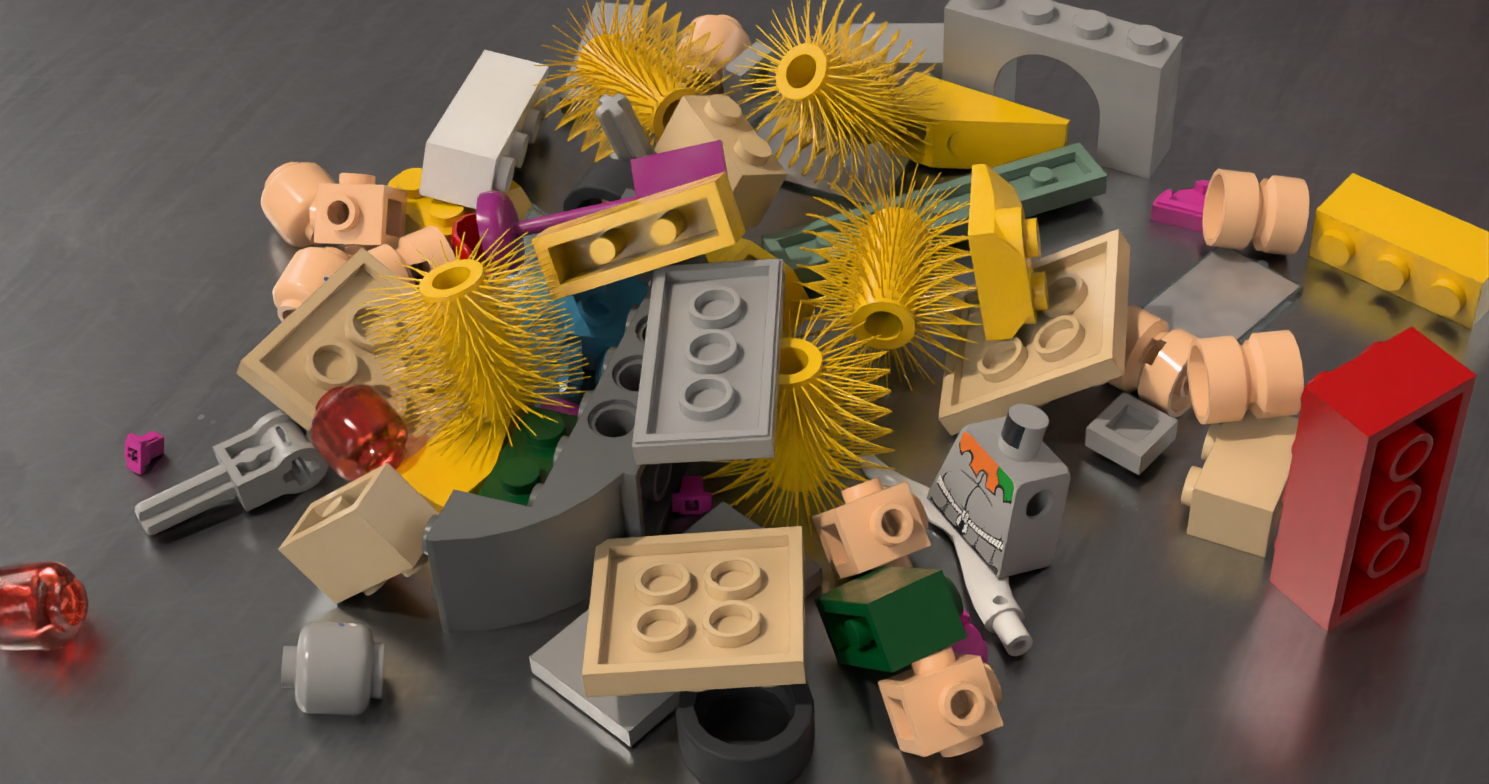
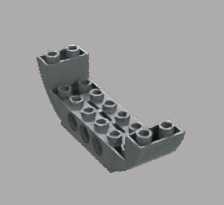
M626 188L620 199L636 196L635 191ZM702 254L667 266L709 262L706 255ZM654 270L635 275L636 278L648 286L647 293L640 305L634 304L631 307L623 338L618 347L612 346L609 348L604 359L601 379L594 391L588 390L584 394L579 407L578 421L570 436H563L559 440L554 453L553 468L545 483H538L533 488L528 506L453 490L440 514H434L428 520L423 533L422 550L429 558L433 578L431 596L434 601H437L443 631L451 633L494 630L532 622L570 608L591 596L596 546L607 539L661 535L672 512V493H680L682 476H689L695 462L636 465L632 451Z

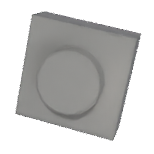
M756 41L750 46L775 58L774 52L760 42ZM750 48L746 49L723 68L722 79L738 71L722 82L724 93L742 87V89L734 91L733 94H728L730 99L737 104L744 102L737 101L758 94L744 95L768 90H753V88H771L775 86L761 82L731 88V86L756 82L739 80L770 78L748 74L775 76V73L770 71L735 66L775 69L745 60L749 59L775 66V64L770 62L771 60L757 54L759 52ZM773 80V81H767V82H768V83H775V80ZM776 91L760 95L739 105L743 116L745 117V115L754 112L755 110L751 111V109L760 107L762 104L758 103L766 102L769 99L766 97L773 96Z
M1123 392L1086 427L1085 446L1140 475L1176 439L1178 420Z

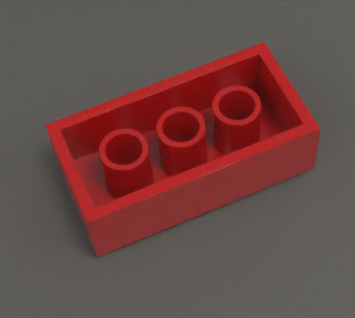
M1413 326L1384 342L1377 341L1371 344L1361 355L1340 367L1317 374L1305 385L1301 394L1300 415L1296 437L1291 448L1292 459L1286 490L1282 497L1283 508L1278 536L1274 542L1275 552L1269 581L1326 632L1331 631L1428 571L1477 375Z

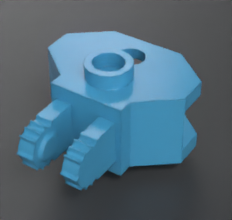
M635 276L602 285V289L593 288L557 299L546 305H557L566 301V303L546 312L566 308V310L560 311L547 319L571 313L551 324L573 318V320L557 325L553 329L564 328L571 324H574L573 326L553 335L567 333L571 330L575 332L567 334L554 342L575 336L579 337L567 340L559 346L581 341L562 349L560 352L570 351L582 346L581 348L559 358L573 356L579 352H582L580 354L583 355L573 357L562 364L587 358L557 369H572L589 363L576 368L578 370H571L560 375L582 373V369L595 370L597 386L602 377L603 363L609 348L612 346L618 347L625 334L626 321L631 307L634 304L640 305L647 293L648 286ZM537 284V285H535L534 287H532L531 289L536 288V287H538V286H541V285H543V284ZM547 285L542 286L539 289L547 288ZM546 290L534 292L531 296H536ZM547 291V292L543 293V294L540 295V296H543V295H546V294H550V292ZM542 297V298L535 299V300H532V301H541L542 299H544V298H546V297ZM529 303L524 309H526L528 306L531 307L536 303ZM523 304V305H521V306H519V307H517V308H518V309H521L525 304ZM551 307L542 308V309H541L540 311H538L537 313H539V312H541V311H543V310H546V309H548V308H551ZM538 309L528 310L529 312L525 313L532 314ZM553 313L541 315L538 319L545 318ZM526 320L520 325H528L533 320ZM546 321L540 324H548L551 321ZM536 326L531 332H533L535 329L538 330L543 326ZM530 327L524 331L529 332L533 327ZM549 331L544 336L553 333L554 331ZM545 332L535 333V334H537V336H536V335H532V336L539 337V336H541L542 334H544ZM560 336L552 337L550 340L552 341ZM553 344V345L546 346V347H554V346H556V345H558V344ZM563 353L556 354V355H554L552 358H554V357H556V356H559V355H561V354H563ZM583 374L558 377V381L582 378ZM583 379L562 383L567 385H559L558 387H576L577 389L559 388V392L580 391ZM579 393L560 394V396L575 397Z

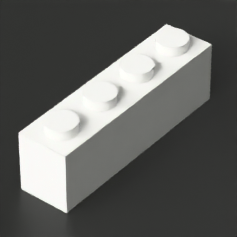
M484 50L426 142L419 195L476 209L477 197L480 193L493 190L507 193L512 182L514 168H521L528 143L534 144L540 121L543 120L551 109L553 96L546 98L537 105L535 104L547 95L552 94L554 88L546 86V82L533 86L541 83L540 80L547 79L549 66H534L544 64Z

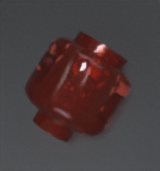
M354 384L348 387L339 386L329 390L319 399L315 407L316 413L312 417L309 427L310 441L336 474L346 481H354L386 463H389L395 470L399 467L407 452L408 425L405 419L379 390L368 384Z
M52 561L10 563L0 567L1 649L14 652L54 651L68 645L78 630L82 628L88 615L89 602L87 592L83 583L64 564Z

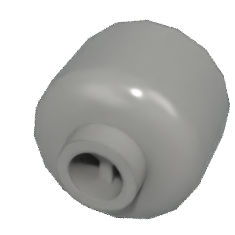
M308 623L300 632L298 646L284 645L281 688L295 689L296 703L304 713L361 715L369 707L371 699L382 698L385 642H374L371 629L363 624Z

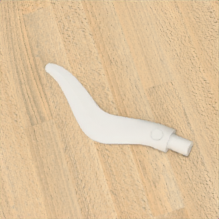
M875 455L861 457L867 461L888 467ZM862 468L870 480L879 477L882 485L891 487L907 481L911 494L916 495L922 502L928 521L942 529L954 543L967 591L986 629L997 634L1009 655L1019 656L1026 653L1031 648L1033 640L1022 623L1025 615L1013 597L1009 586V578L997 579L927 499L930 488L892 469Z

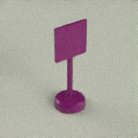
M716 140L630 159L636 196L519 221L512 201L503 192L493 190L480 193L476 204L480 239L486 230L489 229L481 241L483 251L485 252L510 228L485 254V258H488L503 239L504 241L497 248V252L526 232L528 233L524 236L541 233L548 227L725 171L727 173L723 142ZM523 237L496 255L491 263L501 259L524 241ZM524 242L519 247H517L513 252L523 248ZM525 250L519 251L508 263L525 255ZM512 256L502 260L495 267L504 265ZM524 260L513 263L506 271L516 269L524 263ZM520 270L510 274L509 276L517 274Z

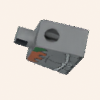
M1023 403L1012 405L1005 417L968 424L961 429L927 495L930 503L997 579L1051 566L1071 479L1068 467L1042 441L1049 423L1048 416L1041 409Z

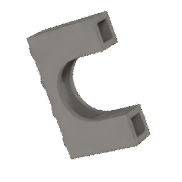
M950 0L944 8L942 80L1015 102L1017 57L1037 54L1058 59L1071 66L1083 76L1098 100L1100 124L1096 162L1101 166L1150 180L1171 147L1183 36L1161 31L1152 25H1139L1106 16L1097 10H1084L1052 0Z

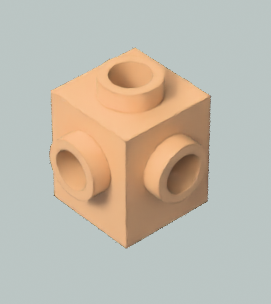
M341 173L339 184L317 183L316 198L312 201L309 213L310 225L314 232V243L336 247L345 252L350 258L362 247L369 251L387 244L393 249H398L399 239L405 236L407 191L386 185H375L376 176L357 173Z
M874 478L842 490L841 494L845 501L844 505L812 516L835 580L860 574L867 570L872 572L883 566L913 567L909 554L931 546L926 533L928 529L926 510L920 499L916 495L911 494L907 481L883 489L880 478Z
M948 646L911 663L913 669L878 682L900 751L923 757L939 751L942 757L958 756L982 746L981 734L1004 726L997 707L1002 702L1001 687L994 671L988 664L982 662L981 656L953 653L952 647Z

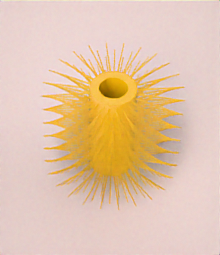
M586 0L591 21L585 8L584 11L595 36L583 18H581L593 36L590 40L569 10L581 29L580 32L587 38L588 42L568 21L566 22L587 44L582 46L560 29H558L560 32L582 47V51L580 52L553 39V41L580 54H576L568 49L565 51L541 45L579 56L578 60L555 55L576 62L544 60L560 64L534 65H569L577 68V70H558L569 73L548 75L558 77L540 80L541 83L533 86L573 75H578V77L558 90L553 91L552 94L547 95L535 105L559 92L574 88L543 120L558 109L573 103L554 131L577 118L567 141L569 142L577 135L586 131L581 152L600 141L594 160L596 163L614 152L612 147L608 150L611 144L607 147L610 142L608 141L606 144L608 138L603 128L601 127L596 133L601 126L595 115L596 110L600 106L598 105V100L605 94L612 97L621 93L628 98L653 148L655 140L657 145L683 95H697L696 93L703 95L738 72L736 71L723 79L704 85L732 57L729 56L720 63L706 69L724 41L702 54L711 32H707L692 42L696 25L694 21L677 33L681 12L662 24L667 2L647 19L651 0H646L633 19L634 0H631L619 26V0H617L614 14H612L613 18L609 34L606 30L604 0H601L602 12L600 5L599 9L602 24L598 18L602 28V34H600L594 26L588 1ZM640 13V15L638 16V18H637V20L635 21L634 25L632 26L633 21L635 20V18L637 17V15ZM626 14H627V17H626V20H625V22H624V25H623L621 34H619V29H620V27H621V25H622V22H623V20H624V18H625V16H626ZM641 14H642V17H641V19H640V21H639V23H638V25H637L635 31L632 33V30L634 29V27H635L637 21L639 20V18H640V16H641ZM654 22V24H653L652 28L650 29L649 33L646 34V32L648 31V29L650 28V26H651L652 23ZM668 32L666 38H665L663 41H661V40L663 39V37L666 35V33ZM685 38V40L683 41V43H682V45L680 46V48H679L678 50H676V49L678 48V46L680 45V43L682 42V40ZM696 48V50L693 52V54H692V55L690 56V58L688 59V56H689V55L691 54V52ZM698 50V52H697V54L695 55L694 59L691 60V58L693 57V55L695 54V52ZM708 55H710V56L704 61V63L697 69V71L693 74L695 68H696ZM712 56V58L709 60L704 69L701 72H698L702 68V66L708 61V59ZM717 67H719L700 86L694 87L706 76H708L711 72H713ZM578 87H582V88H581L580 90H578L575 94H573L570 98H568L565 102H563V101H564L567 97H569ZM742 87L721 95L733 94L734 91L742 89ZM585 99L584 103L581 104V105L574 111V109L582 102V100ZM577 101H579V102L576 104V106L571 110V108L573 107V105H574ZM591 112L588 118L583 122L588 113ZM652 134H654L655 136L653 140L650 142Z
M791 0L794 21L789 7L788 11L796 36L787 18L785 19L798 45L796 46L786 31L783 30L772 9L786 40L773 23L772 25L785 42L783 44L789 51L769 34L787 52L785 53L763 30L761 31L784 56L760 40H756L781 57V61L743 44L763 54L761 56L773 61L771 63L778 67L749 59L745 60L775 69L735 65L776 73V76L748 74L770 78L739 80L756 82L731 86L732 88L761 82L776 85L771 88H753V90H768L744 95L758 94L737 101H744L738 105L769 92H779L775 96L766 97L771 98L769 101L758 103L765 104L751 109V111L758 110L748 114L749 116L746 117V120L760 110L778 103L768 117H765L766 119L759 123L760 126L754 130L757 132L769 121L780 116L771 135L767 137L769 139L766 140L768 143L777 133L787 127L782 147L778 149L775 156L777 160L780 158L783 148L799 136L798 148L794 152L795 155L789 161V169L796 163L800 152L813 143L809 163L802 169V176H805L810 171L811 162L813 166V160H816V157L826 150L825 162L822 171L814 181L815 184L818 181L820 182L821 177L823 178L824 170L826 174V167L828 166L829 168V163L838 153V169L832 185L836 184L837 177L839 182L840 170L842 175V166L844 164V168H846L845 161L849 159L848 155L851 150L852 170L850 176L853 178L854 174V181L855 166L857 176H859L856 161L858 158L861 166L858 156L859 151H861L863 157H865L864 189L865 180L867 181V170L871 184L867 158L873 175L874 171L868 155L869 150L876 165H878V170H880L881 166L885 181L887 182L878 153L888 172L890 171L876 142H878L889 159L893 161L887 149L888 147L903 167L884 137L905 157L906 155L886 135L910 158H912L911 155L889 133L895 135L917 151L919 150L891 130L892 128L930 146L932 145L919 139V136L907 131V128L895 122L927 131L931 130L898 120L938 125L940 123L910 120L896 116L897 113L928 117V115L899 111L937 110L914 108L944 102L915 107L897 105V103L925 101L904 100L932 95L919 94L937 89L938 87L927 90L942 82L910 96L895 98L899 93H912L901 91L920 86L908 87L911 84L926 80L916 81L931 74L928 72L932 69L928 68L912 81L894 88L896 84H899L900 79L907 78V76L903 77L904 74L913 71L908 70L917 66L914 64L922 60L920 56L925 51H922L908 67L892 75L897 64L901 62L899 60L905 57L902 55L909 52L908 49L912 47L913 40L909 39L904 50L896 58L885 64L888 51L893 48V46H890L897 42L896 40L900 32L897 30L894 35L892 34L890 43L874 54L876 42L880 39L878 36L882 35L883 31L887 29L888 22L882 23V26L876 31V35H873L871 40L862 45L866 26L875 17V12H872L869 18L867 17L866 23L864 21V25L849 37L854 15L862 6V3H859L854 12L851 13V17L848 18L846 23L836 33L837 18L844 0H841V3H839L838 10L836 9L835 16H832L833 19L824 36L822 35V25L827 0H823L822 13L820 7V20H818L817 15V29L814 25L816 33L813 42H811L809 28L810 0L809 4L807 0V16L804 6L807 29L801 16L806 39L800 27H798L805 40V43L801 44ZM827 35V38H826L825 43H824V45H823V40H824L825 36ZM776 80V83H768V82H767V81ZM896 106L909 107V108L897 109ZM868 144H872L874 146L876 160ZM893 162V165H894V167H895V169H896L898 175L900 176V174H899V172H898V170H897V168H896V166H895V164H894V162ZM851 178L849 179L848 186H847V189H846V191L848 190V193H849V189H850V184H851V189H852V179H851Z
M892 161L894 207L892 206L891 178V207H889V198L887 195L886 200L880 170L878 171L884 200L868 163L876 185L880 210L876 206L866 180L865 182L872 201L858 177L855 175L862 189L846 171L875 211L873 215L870 214L864 197L862 198L867 211L863 209L853 191L852 193L859 205L844 187L843 189L848 196L836 184L834 185L837 188L827 182L851 201L867 220L863 219L861 214L860 217L854 215L851 209V213L847 212L841 204L840 206L844 210L840 209L833 201L830 203L825 198L823 200L813 197L840 211L853 224L831 220L830 218L827 219L822 215L820 217L817 214L807 213V216L826 221L842 233L803 231L804 234L817 235L834 246L820 249L800 247L799 249L820 255L828 260L829 263L814 266L796 264L798 267L816 272L824 277L825 280L811 283H793L803 285L824 295L815 299L802 300V304L822 308L823 306L819 305H824L823 303L825 302L842 303L841 305L825 304V306L836 308L824 307L823 309L829 311L820 313L817 320L833 321L834 319L820 318L837 317V315H833L836 313H840L838 316L840 317L842 313L849 309L842 316L847 317L839 319V322L834 324L826 334L831 331L838 332L839 330L854 328L868 320L843 337L837 346L850 336L851 338L847 344L854 335L858 338L855 342H859L881 334V336L867 342L864 347L862 345L857 355H861L863 351V354H865L868 348V353L870 349L871 353H876L877 349H880L879 352L888 350L889 374H891V350L892 356L894 354L900 383L902 382L897 358L912 391L903 367L904 363L900 347H903L913 373L914 369L908 354L922 377L925 379L919 367L931 382L935 384L906 346L908 342L911 343L915 354L914 346L920 350L925 360L926 358L922 352L928 356L936 367L937 365L934 361L942 369L945 368L952 374L954 373L933 358L919 344L916 338L928 344L930 343L937 348L939 347L946 353L948 351L954 356L957 355L966 360L969 359L944 347L929 333L978 344V342L970 341L954 334L941 325H981L961 319L949 312L970 307H981V305L977 306L966 303L952 295L962 291L977 290V287H971L953 278L961 274L974 272V269L967 268L953 261L958 258L971 256V251L949 247L951 244L967 240L968 236L939 235L953 227L969 223V219L963 221L966 219L964 218L955 224H952L954 222L952 221L950 224L942 226L946 222L945 220L938 227H933V224L931 228H927L943 216L970 205V203L964 205L968 202L966 201L950 210L959 203L958 201L938 216L948 205L947 203L932 219L928 220L936 209L935 206L961 185L938 201L949 190L948 188L925 211L939 191L938 189L922 212L917 215L926 194L941 174L940 172L915 206L927 182V179L925 180L911 208L913 202L911 196L916 182L914 177L917 165L904 207L900 208L904 180L903 171L899 204L896 207L894 166ZM880 198H881L882 204H883V206H884V209H882L881 202H880ZM934 208L927 219L923 221L922 217ZM845 225L857 227L859 230L854 229V228H851V227H848V226H845ZM829 271L842 272V273H841V274H838V273L829 272ZM939 285L953 286V287H940ZM825 288L837 289L838 291L829 290ZM790 299V301L800 303V300H791V299ZM930 315L937 316V317H942V318H947V319L933 318V317H931ZM811 316L802 317V318H799L798 320H802V319H804V320H810V319H811ZM923 327H926V328H929V329H932V330H935V331H938V332H941V333H937V332H933V331H928V330H925ZM822 330L817 331L816 334L819 335ZM815 332L809 333L807 337L814 335ZM896 348H899L901 359ZM887 353L885 354V369H887ZM879 357L878 359V368L880 366L881 357ZM887 373V375H886L887 388H888V373Z
M510 228L476 260L474 259L481 241L489 229L486 230L468 259L460 260L465 232L459 255L456 247L455 261L448 262L440 239L446 263L439 265L432 255L438 267L416 249L435 269L427 273L396 261L395 263L415 270L424 276L423 279L378 275V277L419 281V285L390 280L402 283L405 286L365 291L413 288L417 291L404 294H375L391 295V297L358 304L359 306L387 299L401 301L391 305L366 308V310L382 309L357 318L359 319L373 313H392L362 322V324L381 319L367 326L364 330L386 325L365 334L366 336L374 332H382L375 338L367 340V342L387 336L371 346L393 341L373 351L374 353L379 350L392 348L390 351L374 358L393 354L377 364L398 358L387 366L381 367V369L401 364L382 375L403 370L401 373L383 381L405 375L400 380L386 385V387L404 380L409 381L390 391L414 385L400 393H396L392 397L413 392L411 395L393 402V404L406 398L415 397L410 402L395 407V409L402 406L405 407L416 401L420 402L399 413L402 412L403 414L408 410L423 407L412 414L404 415L406 417L401 420L411 415L424 413L422 416L402 424V426L415 420L418 421L422 417L433 413L421 423L404 430L415 429L419 425L433 421L411 435L413 436L438 421V424L444 416H447L436 428L410 442L430 432L433 433L436 429L444 426L426 442L428 443L451 422L462 416L461 421L424 448L423 451L455 429L453 437L446 445L448 446L470 417L473 418L471 423L440 456L476 420L478 422L472 439L462 457L479 432L483 422L491 421L486 454H488L493 424L494 439L496 440V420H502L511 447H513L505 420L506 417L511 416L521 431L512 416L513 414L537 436L516 414L521 408L527 414V411H530L541 418H547L557 423L558 421L533 411L525 405L527 402L575 408V406L561 405L563 403L550 400L541 395L586 392L534 393L531 391L540 388L577 389L576 387H554L553 385H567L562 383L591 376L557 383L551 380V378L584 374L585 372L560 375L571 370H578L576 368L589 363L572 369L552 370L562 366H569V364L587 358L566 364L562 363L573 357L583 355L580 354L582 352L573 356L559 358L570 352L577 351L576 349L582 346L570 351L560 352L562 349L581 341L565 346L559 345L579 336L554 342L575 331L571 330L567 333L553 335L574 325L571 324L564 328L553 329L557 325L573 320V318L551 324L571 313L547 319L560 311L566 310V308L546 312L566 303L565 301L557 305L546 306L552 301L565 297L564 295L553 300H546L550 296L562 292V290L540 296L558 287L556 285L539 289L558 280L557 278L552 281L540 282L549 276L557 274V272L545 277H538L554 267L534 272L550 262L537 265L532 264L550 256L523 266L536 255L546 252L548 249L527 256L539 248L537 247L515 261L508 263L519 251L539 242L541 239L513 252L524 242L522 241L504 257L491 263L496 255L528 232L497 252L496 250L504 241L503 239L482 263L478 261ZM512 256L504 265L495 267L502 260ZM530 258L516 269L506 271L513 263ZM540 266V267H538V268H536V269H534V270H532V271H530V272H528V273H526V274L520 276V275H521L525 270H527L528 268ZM494 270H497L496 272H494V273H492V274H490V275H486V273H489V272H492V271H494ZM518 270H523L516 277L511 279H505L510 274ZM540 273L535 277H527L533 274ZM530 279L525 283L516 286L521 280ZM519 280L514 286L507 287L509 284ZM537 284H543V285H541V286H538V287H536V288L531 289L532 287H534V286L537 285ZM531 286L525 291L517 290L520 287ZM546 290L536 296H531L534 292ZM401 296H414L406 300L394 299ZM422 297L420 300H416V301L413 300V299ZM518 297H526L521 302H513ZM542 297H546V298L542 299L541 301H532V300H535V299H539V298H542ZM529 303H536L531 307L528 306L526 309H524ZM525 304L521 309H518V308H517V307H519V306ZM397 305H408L398 311L379 312ZM551 307V308H548V309H546V310H543V311L537 313V312L540 311L542 308ZM538 309L532 314L525 313L529 312L528 310ZM403 312H410L406 316H393ZM553 313L545 318L538 319L541 315ZM387 318H401L396 321L375 325ZM526 320H533L528 325H520ZM546 321H551L548 324H540ZM399 322L408 323L404 327L392 328ZM536 326H543L538 330L535 329L533 332H531ZM417 327L412 332L405 333L409 328ZM530 327H533L529 332L524 331ZM402 329H405L401 334H396ZM394 330V331L388 332V333H386V334H383V333L386 332V331ZM549 331H554L553 333L544 336ZM545 332L544 334H542V335L539 336V337L532 336V335H536V336H537V334H535V333ZM420 334L415 339H407L411 335ZM399 335L397 338L384 341L385 339L389 338L390 336ZM560 336L552 341L550 340L552 337ZM399 340H402V341H400V342H399L397 345H395V346L386 347V346H388V345H390V344H393V343H395V342H397V341H399ZM404 340H413L411 342H405L401 344ZM533 343H540L535 348H528ZM410 344L416 345L413 349L403 350ZM553 344H558V345H556V346H554V347H546V346H550V345H553ZM426 349L424 353L416 355L420 350ZM543 349H549L543 354L538 355ZM539 350L536 355L532 354L533 352ZM416 351L412 356H407L408 354L410 355L412 352ZM563 353V354H561V355H559V356H556V357L552 358V357H553L554 355H556V354ZM551 355V356H550L549 358H547V359H546L545 357H542V356ZM430 356L426 361H417L422 357ZM402 358H409L408 360L395 363ZM535 360L543 361V362L531 364V363L534 362ZM409 362H412L408 367L397 369ZM555 362V363H558V364L555 365V364H545V363ZM421 366L426 367L424 371L414 372ZM540 366H552L548 369L534 371ZM436 371L431 377H426L430 372ZM563 371L549 377L539 376L545 372ZM440 378L436 383H428L432 379ZM421 379L418 382H412L411 384L405 385L412 380ZM539 382L550 383L543 386H531ZM422 384L418 389H414L416 386ZM435 388L434 393L424 394L429 389ZM447 393L444 397L436 399L440 394ZM530 396H531V397H535V398H539V399H543V400H547V401H551V402H555V403H548V402H542V401L529 400V398H530ZM450 400L444 406L433 409L441 401ZM424 401H430V403L417 406ZM433 405L429 410L424 411L427 407ZM445 409L443 415L428 420L440 410ZM461 411L454 418L443 423L451 414Z
M800 299L793 338L792 329L790 331V309L788 338H784L782 329L774 457L753 458L749 461H744L746 459L709 461L727 462L730 464L702 479L743 474L733 483L711 495L759 480L746 494L729 506H733L735 503L737 505L745 497V500H747L752 493L757 491V494L759 489L766 485L768 487L769 483L772 482L773 485L765 496L746 514V517L750 514L748 518L751 517L763 502L758 512L760 513L769 495L774 491L769 505L771 506L777 487L782 489L762 528L765 527L778 504L771 524L773 525L785 491H787L783 517L785 516L790 491L792 495L787 520L788 527L795 492L798 526L799 492H802L812 535L809 519L811 514L807 498L809 496L808 491L811 492L820 514L815 496L824 510H827L817 489L819 486L833 508L835 507L826 491L839 506L841 504L844 505L823 484L827 480L833 490L834 488L831 483L836 484L841 490H843L842 488L848 489L847 486L839 482L833 475L866 482L869 480L853 473L847 468L895 470V468L878 465L861 458L862 456L894 452V449L868 442L890 434L894 430L870 423L893 412L888 408L870 403L892 392L891 389L869 384V382L890 373V369L860 368L889 351L848 356L854 350L881 336V334L831 350L843 337L868 321L866 320L817 348L816 345L824 334L849 309L839 318V315H837L824 331L828 324L827 322L820 335L814 340L816 330L810 343L806 341V338L827 302L824 303L809 328L815 310L813 311L804 337L800 339L804 320L802 319L798 339L795 337L802 301ZM853 346L847 350H844L840 353H837L831 357L822 360L827 354ZM868 355H874V356H869V357H865V358H860V359H856V360H851V361L839 363V362H840L841 360H843V359L855 358V357H861V356H868ZM864 360V361H861V362H858V363H855V364H852V365H849V366H846V367H838V366H840V365H844V364H848V363H852V362ZM857 369H860V370H883V371H859V372H854V371H856ZM874 373V374H867V375H859V376L848 377L850 374ZM872 376V377H867V378H863V379H859V380H853V378ZM842 385H851L848 387H838ZM856 390H880L868 392H855ZM877 393V394H869V395H862V396H854V395H852V394ZM844 405H852V406H849V407H840V406H844ZM857 410H876L869 412H855ZM877 413V414H869V415H862V416H854V415H852V414ZM857 430H882V431H862V432H855V431H857ZM861 433H874V434L859 435V436L853 435V434H861ZM858 445V446H866V447H874V448H864V447H854V446ZM847 449H867L873 451H848ZM877 452V453L862 454V455H855V454H853V453ZM842 459H849V460H854V461H858V462H862V463L844 461V460H842ZM838 462H841V463H849V464H857V465H864V466H872V467L843 466V465H841V464L838 463ZM745 464H753V465L741 467V468H738V469L730 470V469H733V468H736V467H739V466H742V465H745ZM750 468L748 471L725 474L729 472ZM834 469L836 471L842 472V474L831 472V470ZM765 472L763 476L743 482L751 477H754L760 473Z

